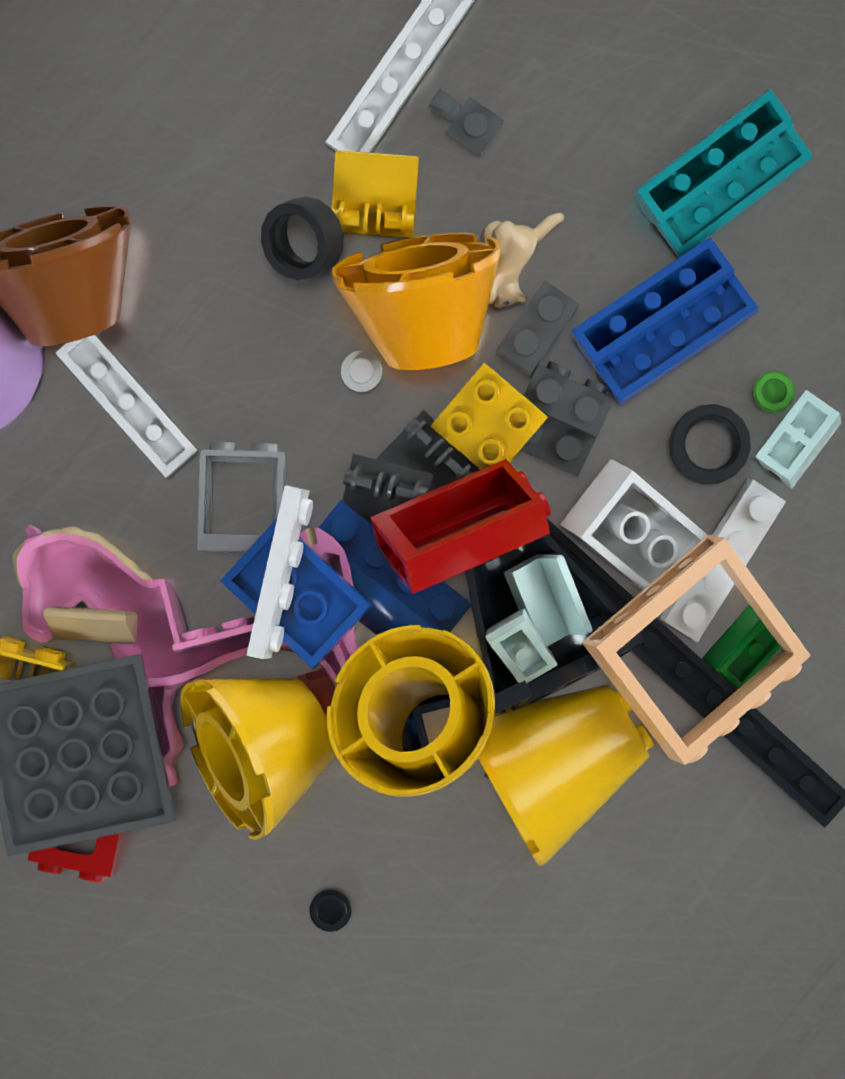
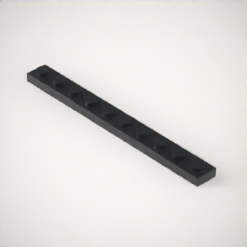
M547 518L550 531L548 535L618 610L622 609L634 598ZM657 618L639 632L645 642L631 651V653L702 718L708 716L736 691ZM756 708L749 709L739 718V725L723 737L816 822L825 828L845 807V789Z

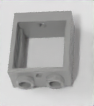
M210 442V449H200L197 551L246 553L261 535L211 534L213 463L274 464L273 523L278 518L285 487L286 453L284 451H277V444L252 443V451L235 450V443Z

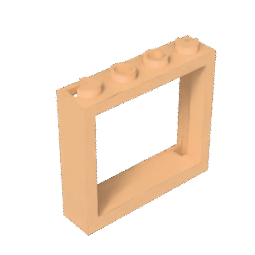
M707 535L582 642L669 759L683 765L693 763L702 758L707 753L708 745L719 735L724 736L733 731L739 725V718L749 709L763 705L770 698V691L779 683L794 678L802 670L801 664L811 657L724 537ZM720 564L783 651L685 736L680 738L616 652Z

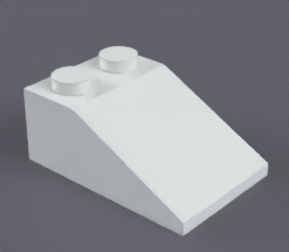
M612 459L608 461L560 523V526L642 591L707 536L703 530L633 470Z

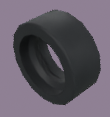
M304 196L277 205L267 213L261 227V244L264 255L273 269L285 278L300 281L327 272L338 262L343 251L344 235L339 219L328 205L316 198ZM292 215L301 216L310 224L315 232L318 242L317 255L311 262L304 261L297 256L289 244L287 224Z
M718 404L700 405L686 412L674 426L669 440L670 456L677 470L689 480L703 485L719 484L735 476L746 464L751 450L750 432L744 420L732 409ZM704 420H715L723 423L730 429L734 437L735 448L732 457L725 465L717 469H705L697 466L690 460L686 452L685 441L688 432L695 424Z

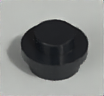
M323 890L313 898L310 904V918L314 925L323 931H338L348 923L351 917L350 901L338 890Z

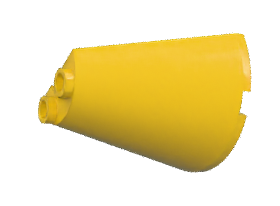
M609 684L541 699L515 711H512L511 707L505 709V714L494 716L490 735L478 759L539 867L546 864L650 757L647 750L654 747L644 726L640 725L635 728L628 715L632 708L618 690L614 691Z

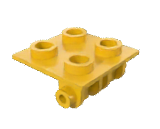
M335 150L331 209L339 219L343 233L413 238L419 156Z
M484 362L430 427L481 470L504 459H507L510 463L548 416Z
M1 636L0 678L13 680L18 659L19 664L15 680L23 678L27 662L32 663L28 678L37 675L39 665H41L39 675L63 671L75 665V661L65 659L66 651L42 646L41 649L36 648L34 651L25 648L26 641Z

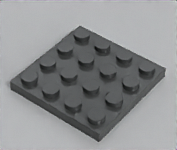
M142 654L0 684V822L7 856L176 821Z

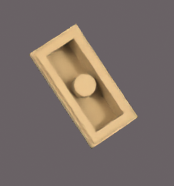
M60 606L46 607L44 609L43 616L52 635L57 639L133 644L136 642L138 613H135V611Z

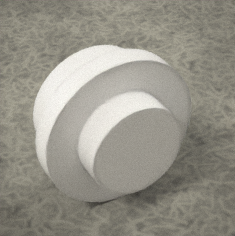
M359 350L352 352L344 359L341 366V377L345 385L355 392H368L374 389L381 381L382 365L373 353Z

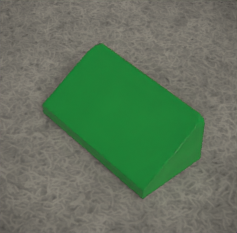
M749 604L702 659L737 691L760 671L781 647Z

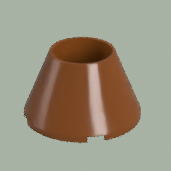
M121 206L88 207L84 209L86 216L65 219L63 212L31 220L0 232V307L32 345L52 346L77 341L100 333L119 321L131 228V217L127 208Z

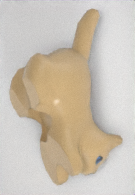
M558 212L547 216L534 229L526 225H515L511 221H494L482 230L479 242L488 243L487 238L493 237L498 240L501 250L489 304L500 309L504 306L513 305L516 302L527 301V296L520 291L518 276L533 254L537 243L552 228L563 221L565 217L563 213Z

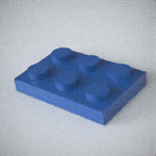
M277 519L220 580L255 615ZM299 536L298 542L303 543L302 558L297 568L292 567L289 584L294 585L293 597L289 609H283L279 626L284 627L283 641L314 669L373 605Z

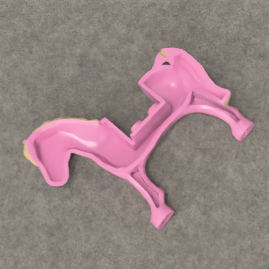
M28 525L25 529L27 539L21 542L12 554L17 581L23 589L20 620L23 632L33 640L47 643L54 636L43 616L44 609L57 606L77 607L82 601L88 608L135 611V613H138L136 642L133 644L109 643L116 659L142 654L169 787L179 784L174 763L185 744L176 721L175 695L187 682L228 661L247 656L255 617H245L222 623L223 632L217 633L216 627L188 632L180 602L170 582L164 578L153 579L148 573L142 572L133 560L109 543L103 536L72 526L43 532L33 525ZM317 527L308 528L300 532V537L353 586L345 550L334 537ZM354 627L319 664L334 684V688L337 686L335 679L349 657L359 648L355 641ZM282 641L280 650L294 652Z

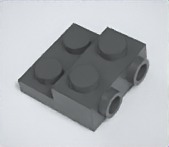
M551 361L548 362L546 367L538 364L524 397L547 415L548 418L520 451L578 477L614 399L607 396L609 392L608 387L594 380L586 379L583 385L570 379L569 376L572 371L564 366Z

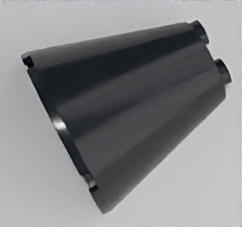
M549 535L465 571L480 656L493 684L495 697L494 716L505 714V709L511 707L512 711L534 703L601 669L582 642L619 610ZM536 554L562 555L565 558L591 624L592 632L587 635L569 634L549 645L548 648L558 665L528 683L525 680L519 683L485 637L488 628L519 611L504 572ZM638 633L616 652L619 657L625 656L643 644L645 641L642 635Z

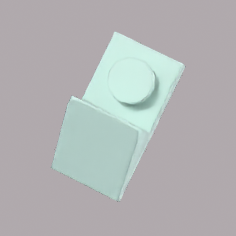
M524 608L487 629L485 637L488 643L519 683L524 680L528 683L558 665L552 652L536 632Z

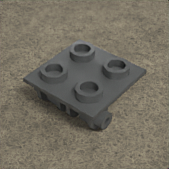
M423 410L404 427L403 431L376 459L433 473L434 477L430 491L479 471L480 469L430 427L435 420Z
M353 454L350 468L346 469L343 478V484L346 486L342 501L372 524L370 517L430 492L434 474Z

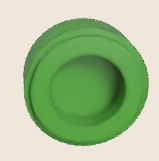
M768 371L756 379L752 387V398L755 405L766 413H779L790 406L795 396V387L792 380L780 371Z

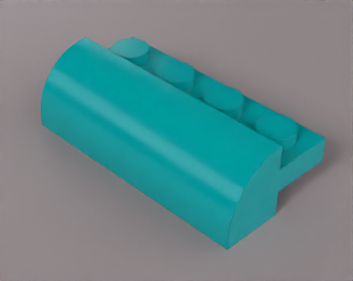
M771 89L764 91L633 191L638 205L649 222L655 224L678 257L693 249L813 157L793 128L794 121Z

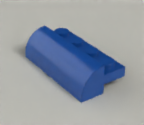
M709 237L575 327L571 332L579 349L597 377L600 376L619 405H622L758 313L759 307L735 276L734 268L712 238Z
M340 500L319 526V529L334 537L345 550L354 588L373 605L359 622L376 636L390 629L409 625H420L422 628L451 632L471 607V603L444 581L412 594L378 551L372 524Z

